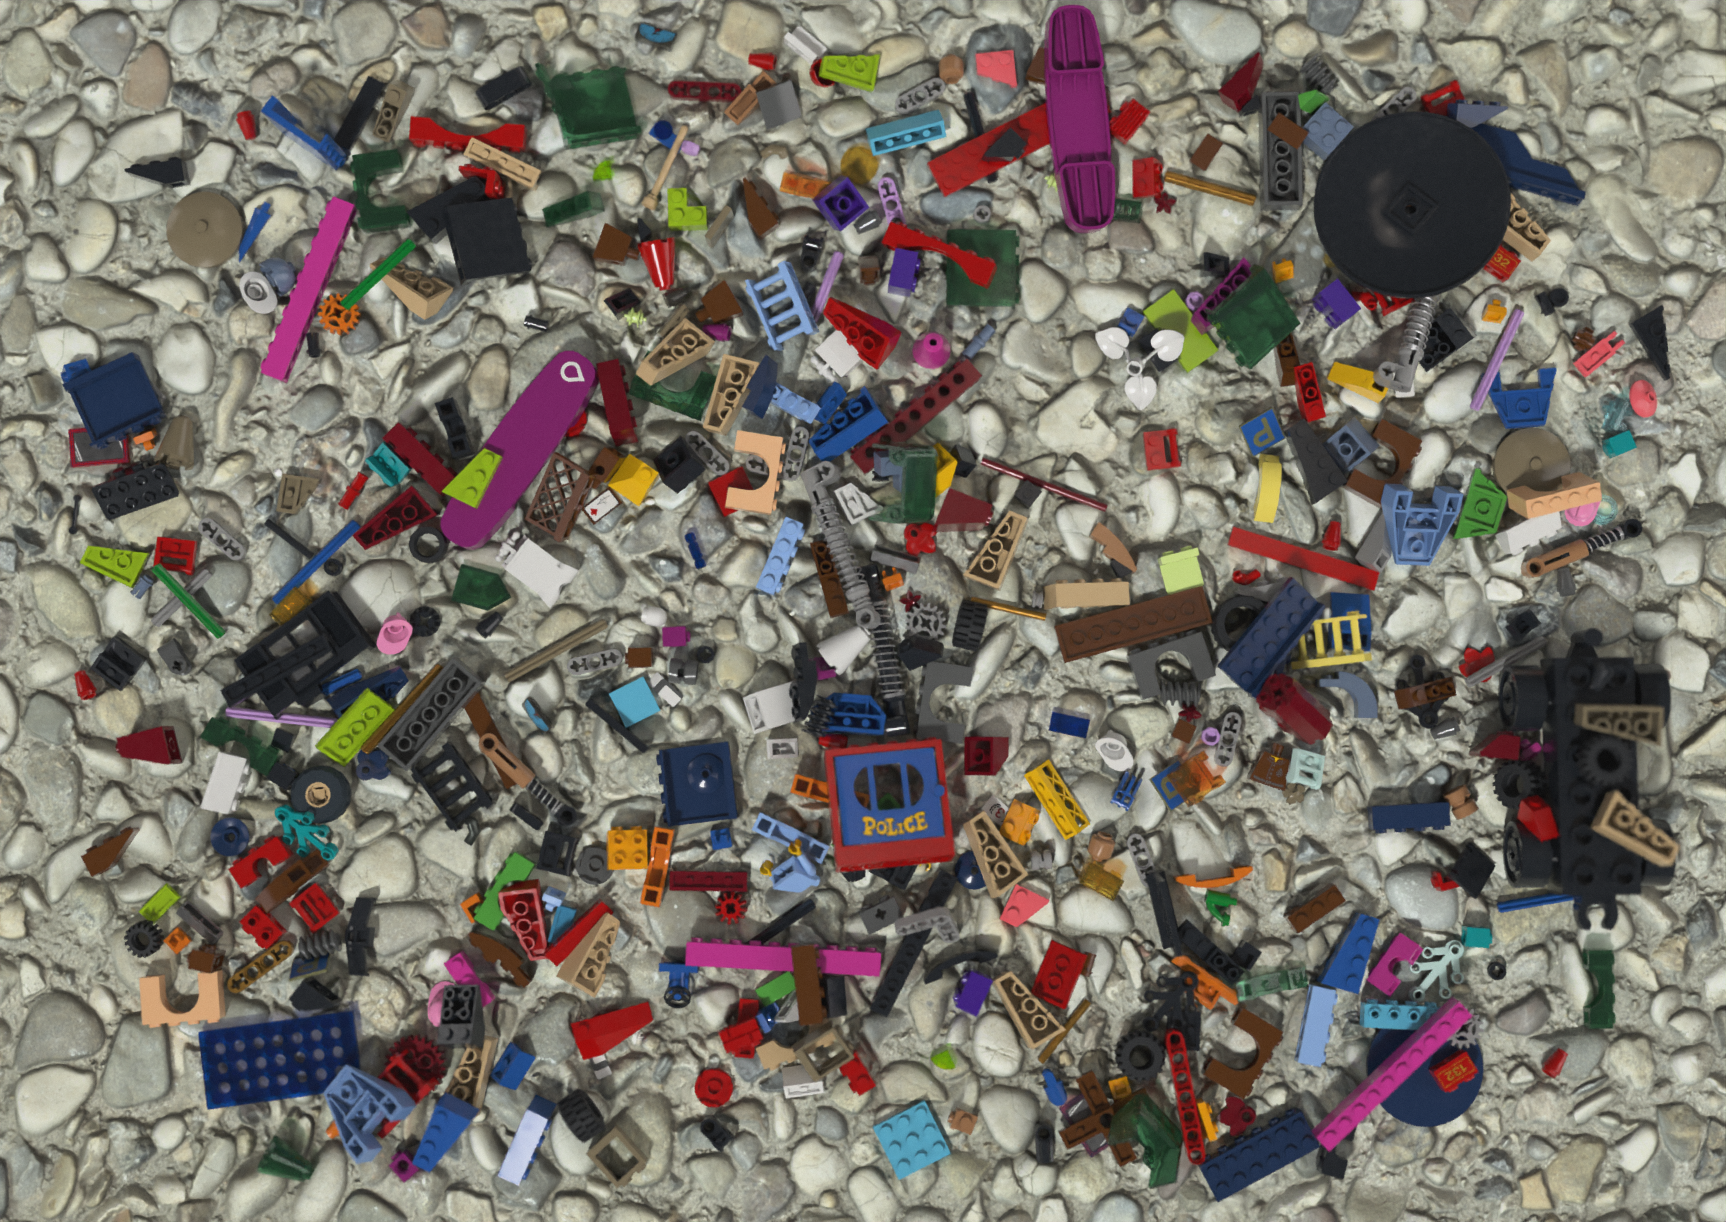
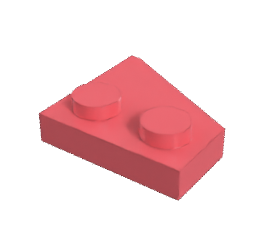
M1013 50L975 54L977 75L985 78L989 77L993 81L1003 82L1011 85L1010 87L1017 88Z
M1015 884L999 919L1018 927L1048 904L1050 900Z

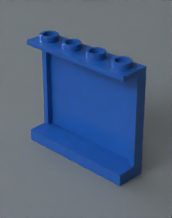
M273 95L270 97L261 112L281 133L335 171L338 167L341 168L344 165L347 155L328 134L318 143L295 127L298 120Z

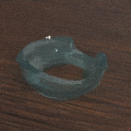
M1602 495V501L1610 504L1611 513L1607 516H1602L1597 512L1592 522L1598 525H1607L1616 518L1618 505L1611 496Z

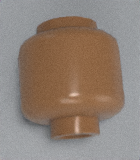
M948 54L939 62L940 79L947 84L958 83L964 75L963 61L954 54Z
M1099 831L1097 834L1092 835L1087 851L1092 855L1091 858L1093 860L1102 862L1103 859L1106 860L1111 857L1115 841L1112 839V835Z

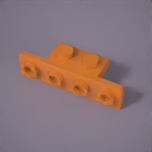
M1175 956L1171 962L1185 972L1192 971L1198 976L1199 984L1194 989V999L1211 1010L1214 1007L1219 996H1222L1233 1005L1242 1001L1243 997L1237 990L1226 986L1221 979L1210 975L1202 966H1197L1188 956ZM1188 977L1187 983L1192 984V978Z

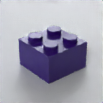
M839 176L812 199L833 230L842 231L870 208L846 176Z
M895 248L888 283V293L910 297L911 292L915 293L917 277H914V274L919 273L921 259L918 258V252Z
M1338 278L1312 299L1314 308L1318 312H1322L1326 317L1325 322L1334 329H1337L1361 309Z
M969 967L968 971L964 970L960 979L962 985L960 989L956 988L952 999L956 1008L977 1017L993 980L990 976Z

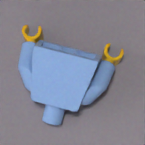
M796 839L794 844L791 842L789 845V852L797 854V856L793 855L773 871V863L766 860L761 865L760 873L770 876L769 879L773 883V889L800 893L811 885H819L820 876L816 875L814 863L810 861L805 852L800 850L802 846L801 840Z

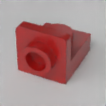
M1432 872L1431 883L1437 891L1443 892L1460 887L1456 882L1449 879L1448 876L1443 877L1444 880H1442L1440 872Z

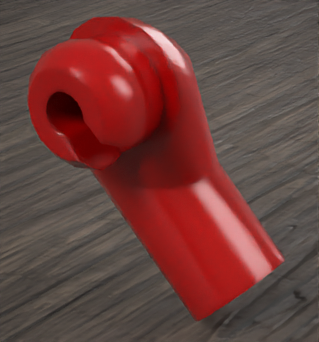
M1351 292L1354 300L1361 301L1367 309L1372 311L1377 308V301L1370 292Z
M1257 569L1248 574L1242 573L1239 570L1234 571L1232 574V580L1240 585H1249L1261 577Z

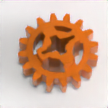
M337 293L336 298L329 295L330 300L324 299L325 305L319 306L323 310L318 313V316L323 317L319 322L325 324L323 328L325 330L330 329V333L333 335L336 331L339 336H342L343 331L349 334L350 328L356 329L354 323H360L356 319L361 316V313L356 311L360 307L353 305L347 310L339 304L347 296L346 294L343 298L340 293ZM339 311L342 312V313L340 314V315H341L340 318L337 317V316L339 315V314H338ZM337 322L340 326H333L330 323Z

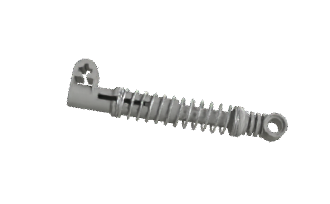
M1440 294L1420 298V300L1414 298L1417 302L1412 303L1414 309L1410 310L1412 313L1408 317L1410 322L1406 323L1408 329L1404 331L1406 333V336L1402 338L1404 343H1401L1399 348L1398 364L1383 362L1375 370L1373 378L1378 385L1404 393L1411 391L1418 362L1422 360L1424 355L1423 349L1426 348L1425 343L1428 341L1427 336L1430 334L1429 329L1432 327L1431 322L1434 320L1433 315L1436 313V302L1439 301ZM1392 372L1395 373L1394 380H1392Z
M823 461L805 470L800 476L812 503V513L816 514L817 518L815 520L819 521L818 527L822 528L821 534H824V541L828 543L826 547L831 550L829 554H836V557L831 561L839 562L834 568L841 567L842 569L837 575L844 574L840 581L847 582L842 588H849L845 595L853 603V607H855L856 622L861 627L874 629L880 624V615L872 606L873 603L869 597V586L865 580H862L864 574L860 573L861 567L857 566L859 561L854 560L856 554L851 553L853 551V547L849 546L851 541L846 539L848 534L844 533L845 527L841 526L842 520L838 519L840 514L836 512L835 502L829 497L826 489L827 486L840 479L841 469L834 463ZM870 614L871 620L869 623H866V616Z

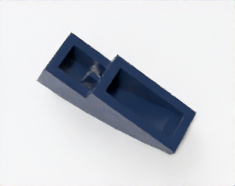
M768 355L764 356L746 388L750 390V393L742 405L749 413L763 419L770 405L777 380L778 364Z

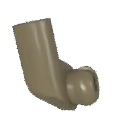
M771 144L759 151L764 160L773 154L779 155L781 159H785L789 154L787 148L779 144Z

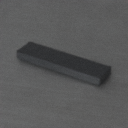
M368 75L334 138L338 146L350 152L352 151L384 92L386 84Z
M590 698L585 703L589 709L642 753H647L650 747L598 703Z

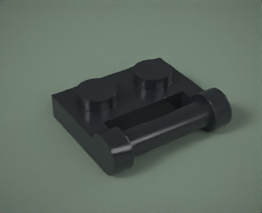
M545 831L536 869L571 876L572 870L570 869L576 844H579L580 839ZM563 842H569L563 868H559L557 866Z
M1171 1009L1165 1014L1167 1016L1166 1031L1174 1028V1010ZM1182 1010V1017L1185 1019L1186 1024L1180 1029V1032L1184 1038L1186 1051H1200L1201 1012L1197 1011L1195 1014L1189 1015L1185 1010ZM1174 1034L1169 1038L1171 1043H1174Z

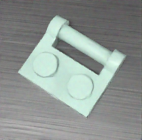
M1293 748L1290 771L1286 775L1287 782L1304 784L1311 789L1318 790L1322 783L1325 756ZM1299 771L1313 773V777L1300 776Z

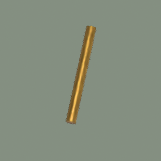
M971 597V601L986 604L987 608L1042 621H1045L1046 613Z
M1087 999L1081 1003L1063 1026L1066 1030L1056 1035L1037 1059L1042 1064L1046 1062L1091 1005Z

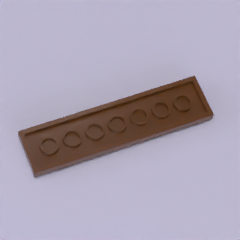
M1200 586L1054 626L1063 661L1067 663L1213 622L1203 587Z

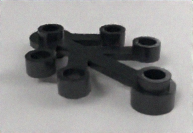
M1413 655L1409 658L1408 665L1414 670L1416 684H1423L1425 681L1422 668L1425 666V659L1421 655ZM1414 659L1418 660V666L1413 665ZM1435 672L1432 675V681L1436 680L1437 674L1441 675V679L1445 678L1442 672ZM1403 679L1397 680L1394 685L1396 690L1400 689L1398 687L1399 682L1404 683L1403 688L1411 687ZM1449 697L1444 700L1435 701L1431 708L1429 703L1421 705L1422 710L1418 707L1405 708L1403 710H1408L1419 717L1420 725L1430 729L1437 725V712ZM1427 715L1431 718L1429 723L1425 721Z
M1186 971L1180 977L1168 978L1162 975L1157 978L1156 983L1161 988L1168 985H1180L1175 991L1155 992L1154 990H1147L1144 993V998L1148 1002L1167 999L1153 1016H1148L1143 1020V1027L1146 1031H1156L1160 1026L1159 1021L1172 1006L1174 1010L1173 1026L1176 1029H1181L1185 1026L1186 1022L1182 1017L1181 996L1185 991L1187 998L1186 1013L1193 1015L1198 1011V1006L1194 999V989L1199 984V978L1192 971ZM1188 977L1192 978V984L1187 983ZM1161 978L1165 979V985L1160 983ZM1149 992L1153 994V999L1148 998ZM1189 1005L1194 1006V1012L1189 1011ZM1177 1019H1180L1182 1021L1181 1026H1178L1176 1024ZM1150 1020L1155 1022L1154 1027L1150 1026Z

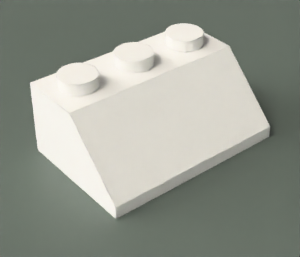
M1560 512L1531 519L1526 518L1495 534L1504 554L1512 553L1514 556L1524 551L1522 547L1526 545L1532 547L1540 543V538L1546 536L1548 539L1556 535V530L1562 528Z
M219 752L200 808L224 814L236 812L240 804V800H238L240 793H243L246 787V782H244L246 775L252 769V759L233 752Z

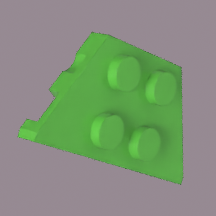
M1477 468L1473 471L1452 539L1488 535L1497 532L1507 496L1501 490H1498L1495 484L1488 480Z

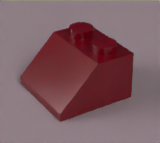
M1497 731L1496 735H1489L1471 749L1469 755L1518 760L1520 737L1514 736V732Z

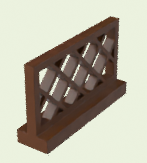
M554 452L525 520L554 536L553 539L559 543L568 540L597 473L593 470H586L563 455ZM557 459L562 461L565 470L557 472L555 466ZM572 469L581 472L576 481L572 479L570 473ZM566 472L569 483L562 485L558 474ZM554 475L557 487L550 488L548 479ZM570 485L572 494L566 498L563 487ZM558 488L561 500L554 502L551 490ZM547 492L550 503L543 505L540 497L542 493ZM563 502L565 510L562 514H558L555 503ZM551 505L554 516L547 518L544 507ZM536 509L540 510L542 520L538 521L532 517ZM555 518L557 523L556 530L550 528L548 520Z

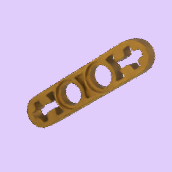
M289 940L278 942L228 980V989L233 993H239L248 988L294 953L293 943ZM281 945L289 947L287 949L288 954L284 952L277 956L276 953L282 950ZM267 955L272 956L274 959L272 966H267L264 963V958ZM250 967H255L258 970V975L255 978L250 977L248 974ZM243 977H245L246 980L243 981L242 983H240V987H241V988H239V987H236V988H235V987H234V984H235L234 979H235L236 981H238V980L242 979Z

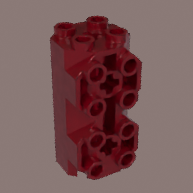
M1282 673L1271 675L1266 679L1264 686L1256 697V703L1259 704V709L1265 715L1275 718L1278 721V726L1284 732L1294 735L1298 740L1312 745L1316 743L1314 742L1315 740L1325 739L1333 726L1332 720L1329 717L1330 712L1293 677Z

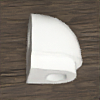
M644 607L641 621L646 625L660 627L666 623L667 614L659 607Z

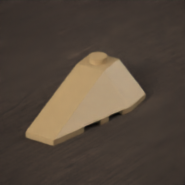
M383 257L370 263V268L374 271L386 258ZM400 263L382 278L383 282L409 310L424 320L437 314L453 292V287L439 278L432 277L430 279L422 276L421 271H409Z
M606 912L565 959L556 977L595 998L605 980V966L610 961L611 956L608 955L611 946L615 943L620 921Z

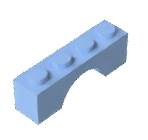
M760 812L752 828L753 831L789 847L791 842L794 844L796 839L801 840L802 846L800 850L805 852L808 858L822 864L830 845L763 812Z

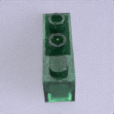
M586 191L546 207L542 211L546 227H552L592 217L605 212L601 193Z

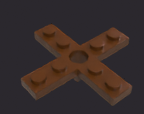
M1093 1070L1076 1077L1075 1080L1092 1114L1058 1131L1067 1150L1103 1133L1119 1167L1136 1160L1137 1157L1120 1123L1154 1106L1146 1088L1143 1087L1109 1104ZM1111 1113L1113 1115L1112 1123L1107 1126L1100 1123L1101 1115Z

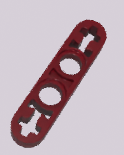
M672 81L667 88L668 94L672 99L685 101L733 102L741 93V88L735 83ZM675 86H678L679 90H685L684 86H687V95H685L684 91H678V94L675 95L674 91L671 90H674ZM692 87H699L701 90L700 94L697 96L691 95L690 89ZM713 87L718 88L720 91L715 97L709 95V90ZM722 88H725V92H731L732 89H735L738 93L734 97H731L730 93H725V97H722Z

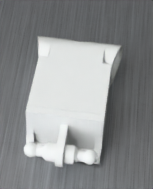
M860 304L856 306L857 309L866 312ZM837 330L815 349L826 364L820 362L817 356L811 357V362L819 370L818 373L825 378H829L832 383H837L838 378L832 374L830 368L842 378L843 376L847 377L863 362L857 355L859 352L853 345H849L846 342L847 338L841 331Z
M515 531L511 538L501 543L502 547L499 554L495 556V560L497 562L502 561L504 555H508L511 551L501 566L535 591L551 609L559 599L562 587L571 583L580 570L561 563L525 535L513 548L516 539L520 537V533Z

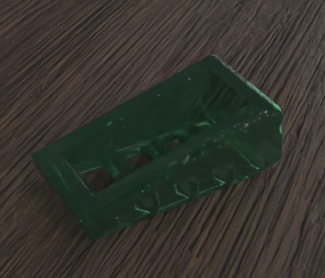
M1115 198L1113 219L1140 223L1143 203ZM1119 204L1121 205L1119 214H1116L1117 206ZM1125 206H1129L1127 215H1124ZM1133 207L1136 208L1135 216H1132Z

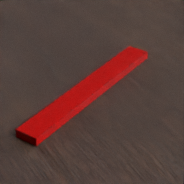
M1232 527L1227 546L1371 591L1375 590L1379 577V572L1236 527Z

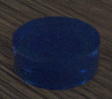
M661 120L655 124L653 132L657 139L667 140L671 137L673 128L668 121Z

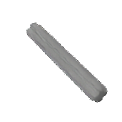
M204 568L184 589L192 596L212 577V573ZM175 596L151 619V622L155 626L160 627L183 603Z

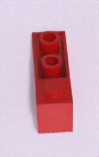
M1313 362L1293 367L1297 403L1301 419L1304 418L1306 422H1311L1326 417Z

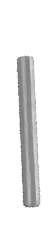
M1543 636L1533 639L1466 677L1465 682L1467 686H1475L1503 670L1505 666L1512 665L1547 644V641Z

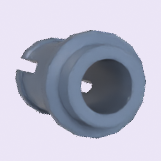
M147 574L140 576V581L130 593L134 596L138 592L135 597L141 599L148 588L154 585V579Z

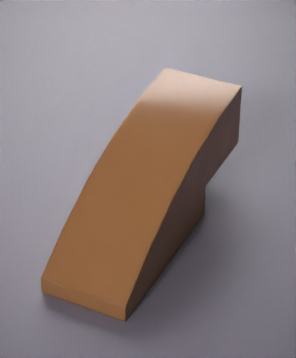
M763 71L751 85L748 84L724 113L736 125L741 124L760 107L756 91L772 87L777 83Z
M1098 522L1089 537L1104 546L1101 554L1110 560L1115 559L1132 570V574L1135 573L1137 568L1125 546L1108 528Z

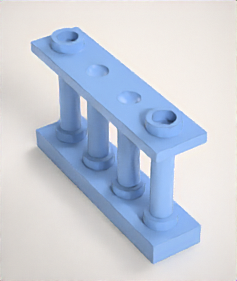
M787 261L777 264L779 267L778 273L758 283L752 279L745 280L747 285L746 291L753 299L768 335V344L774 351L784 350L781 343L802 332L807 335H815L820 332L792 264ZM781 279L784 280L787 286L784 291L763 300L759 290ZM787 297L792 298L794 303L792 308L772 318L770 317L767 307ZM794 315H799L801 320L799 326L780 335L777 334L774 327L775 324Z

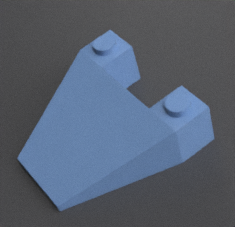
M1384 485L1381 505L1396 565L1430 566L1459 514L1463 493L1453 487L1435 486L1431 504L1411 503L1413 491L1404 485Z
M348 1064L342 1068L324 1091V1096L344 1147L356 1164L372 1162L383 1148L372 1132L385 1116L391 1122L405 1120L417 1106L406 1091Z

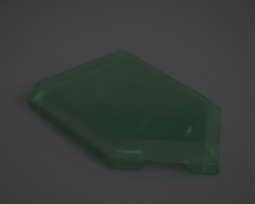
M461 564L451 601L489 611L512 598L499 574Z

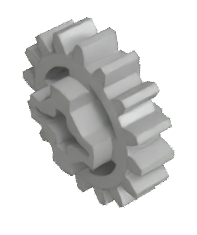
M920 603L919 609L914 606V613H907L910 619H905V622L909 623V626H906L905 629L911 630L908 636L914 635L930 640L934 638L938 641L937 635L943 636L944 634L941 628H946V625L942 624L946 618H941L940 616L943 611L937 612V606H934L933 609L930 608V603L926 607ZM921 611H930L933 614L931 616L924 615ZM916 616L918 625L913 628V619ZM922 619L925 621L930 620V630L927 627H921ZM938 619L939 625L937 631H935L933 625ZM923 631L927 632L930 636H921L918 633Z
M1469 1008L1468 1011L1473 1016L1464 1023V1029H1458L1446 1040H1450V1045L1454 1046L1456 1044L1457 1048L1460 1049L1462 1045L1469 1048V1043L1476 1045L1475 1039L1482 1038L1478 1033L1484 1032V1029L1479 1028L1483 1021L1477 1020L1480 1015L1478 1013L1473 1014L1474 1009ZM1463 1036L1465 1039L1459 1040L1455 1037Z

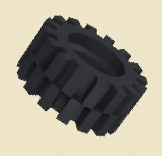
M143 920L129 927L126 931L127 935L124 936V940H128L124 943L125 946L129 945L128 952L132 950V955L138 954V958H146L157 952L164 942L161 941L164 939V935H160L163 931L162 929H157L158 924L153 925V921ZM140 932L148 936L149 945H143L140 942Z

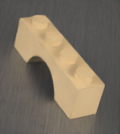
M823 1018V1023L809 1025L808 1034L829 1022V1018ZM831 1032L807 1047L805 1051L809 1055L814 1053L816 1048L821 1045L824 1048L834 1044L833 1040L836 1037ZM775 1038L756 1046V1051L764 1070L769 1068L771 1071L781 1066L780 1063L786 1060L790 1063L798 1059L794 1054L792 1046L783 1045Z

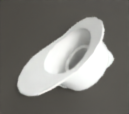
M258 272L244 274L240 279L239 287L242 297L253 311L261 314L274 311L277 306V298L266 277Z
M1108 730L1107 734L1096 742L1095 748L1109 767L1117 771L1131 769L1134 759L1127 749V741L1124 736Z

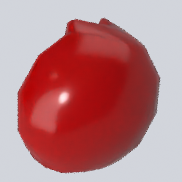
M822 58L815 60L809 70L811 81L816 86L822 88L834 85L835 81L819 76Z

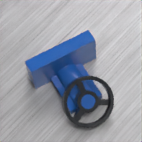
M660 962L659 971L670 972L669 988L664 993L665 1003L673 1008L686 1007L691 1001V993L688 990L689 973H698L699 966H685V963ZM672 1000L681 1001V1000H682V1001H684L685 1003H683V1004H674V1003H672V1002H670V1001H672Z

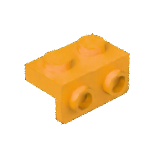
M1014 799L999 833L1024 846L1031 837L1033 826L1039 820L1040 811Z
M1202 1098L1195 1099L1202 1139L1216 1140L1218 1128L1215 1121L1212 1122L1209 1116L1212 1114L1209 1103H1205ZM1186 1112L1188 1119L1193 1116V1112ZM1192 1130L1193 1135L1195 1137L1196 1131Z

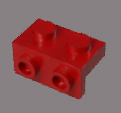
M1154 157L1132 160L1133 198H1161V192H1163V183L1161 181L1163 166L1160 160Z

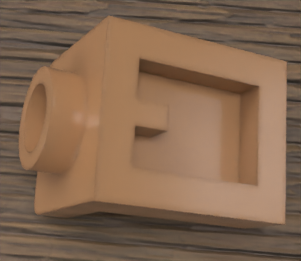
M956 1107L954 1112H950L947 1122L950 1123V1129H957L971 1135L978 1116Z

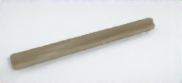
M600 619L505 672L504 675L507 681L511 682L605 630L608 628L605 619Z

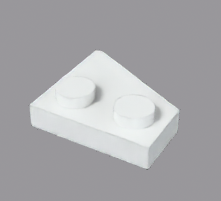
M852 483L833 491L850 526L884 509L883 506L871 500L867 494L859 491Z

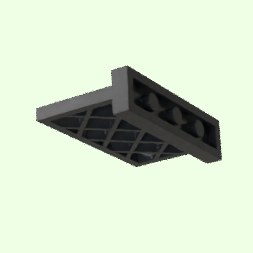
M1163 869L1147 873L1145 878L1162 948H1171L1177 957L1183 956L1180 946L1182 941L1178 938V925L1165 871Z

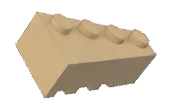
M1511 193L1510 218L1503 241L1533 262L1542 254L1551 240L1539 225L1529 218L1528 212L1518 205L1515 201L1516 198Z
M684 318L641 362L636 374L651 386L706 356L715 341Z
M723 354L703 424L704 429L708 432L724 436L728 434L750 393V390L746 387L757 370L759 362Z
M1009 511L963 576L1001 591L1027 526L1028 518Z
M1617 791L1607 793L1591 829L1661 867L1672 865L1680 847L1661 830L1654 827L1649 819L1636 811V808L1631 803L1626 802Z
M985 811L976 814L962 824L991 899L999 897L1028 875Z
M487 1035L484 1036L483 1048L466 1049L462 1061L453 1075L454 1077L445 1090L446 1093L480 1109L476 1116L481 1113L498 1038Z

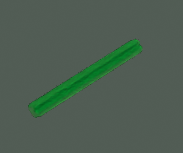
M407 239L341 300V305L349 310L416 247L413 241Z
M157 564L152 568V572L217 639L226 633L161 564Z

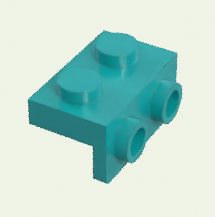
M382 442L374 454L365 459L369 468L376 472L383 482L390 487L400 484L413 469L386 442Z

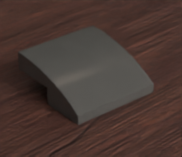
M791 79L756 91L767 130L802 117Z

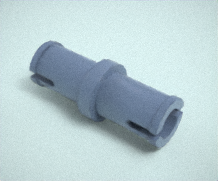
M986 324L982 331L972 338V342L967 348L962 351L963 355L968 360H972L974 355L986 346L985 343L996 331Z

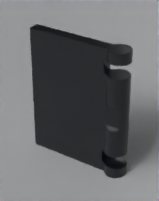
M1467 842L1466 848L1460 853L1451 869L1452 872L1448 874V878L1456 882L1471 897L1477 899L1496 865L1476 849L1473 843Z

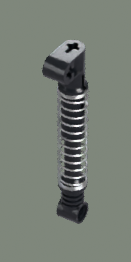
M876 563L862 566L860 572L864 574L862 580L867 582L870 589L869 597L873 603L872 606H874L875 611L879 613L881 618L878 627L870 630V633H874V637L870 638V641L875 640L876 642L871 648H877V651L872 655L876 656L874 662L878 665L876 670H879L877 677L881 680L879 685H882L880 692L884 694L881 697L882 701L886 704L888 718L885 721V730L888 737L908 734L911 731L904 703L906 693L901 688L903 682L900 681V677L902 675L898 674L900 667H897L896 663L899 660L895 659L897 652H894L893 649L896 645H890L889 643L894 638L888 637V634L893 631L886 629L891 623L885 622L890 616L883 614L888 608H883L887 604L886 599L879 593L882 592L879 589L881 586L878 585L880 582L879 569Z

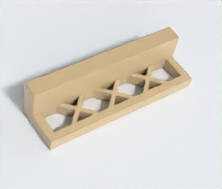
M471 137L464 152L468 159L485 167L494 168V171L534 191L537 190L538 185L536 183L542 172L541 170Z

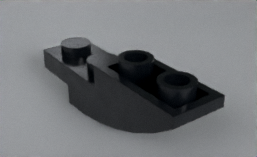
M806 642L793 645L791 650V656L795 664L794 677L797 679V682L790 684L789 696L792 699L791 713L795 722L806 720L816 691V661H809Z
M1185 919L1177 928L1178 938L1231 986L1245 972L1189 920Z

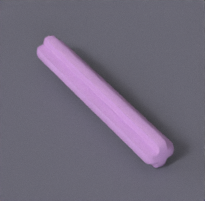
M835 251L811 309L816 323L819 320L844 257V254Z

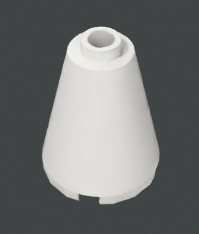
M856 625L820 642L816 646L820 648V654L830 667L835 666L837 668L835 672L841 675L870 641L869 635L871 633L867 628Z

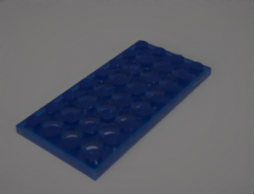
M354 1010L198 1032L207 1110L324 1094V1091L337 1076L336 1069L338 1066L344 1067L348 1064L361 1070ZM333 1027H338L341 1030L339 1038L333 1037L331 1033ZM314 1030H319L322 1033L320 1040H315L312 1037ZM298 1032L302 1035L301 1043H296L293 1040L294 1033ZM276 1035H280L283 1038L281 1046L274 1043ZM256 1038H261L264 1041L262 1048L255 1046ZM238 1040L242 1041L245 1045L243 1051H239L235 1047ZM218 1043H222L225 1046L223 1054L218 1053L216 1050ZM335 1047L343 1049L342 1057L335 1056ZM317 1049H320L324 1052V1058L322 1060H318L315 1057V1051ZM297 1052H302L305 1055L304 1062L296 1060L295 1055ZM277 1055L285 1057L286 1062L284 1065H279L276 1062ZM259 1057H263L266 1060L264 1068L257 1065ZM239 1060H244L247 1063L246 1070L238 1068ZM221 1062L225 1063L228 1067L226 1073H222L218 1069ZM318 1069L326 1071L327 1076L325 1079H320L317 1076ZM300 1071H303L307 1074V1080L305 1082H301L298 1079V1073ZM280 1074H285L288 1077L287 1084L279 1082ZM261 1077L268 1079L269 1084L267 1087L260 1085L259 1079ZM242 1079H245L249 1082V1088L247 1090H244L240 1087V1081ZM222 1082H227L230 1085L229 1092L221 1090Z

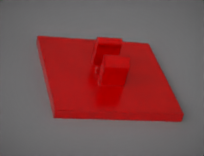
M742 466L708 482L724 517L738 511L725 508L728 487L754 490Z

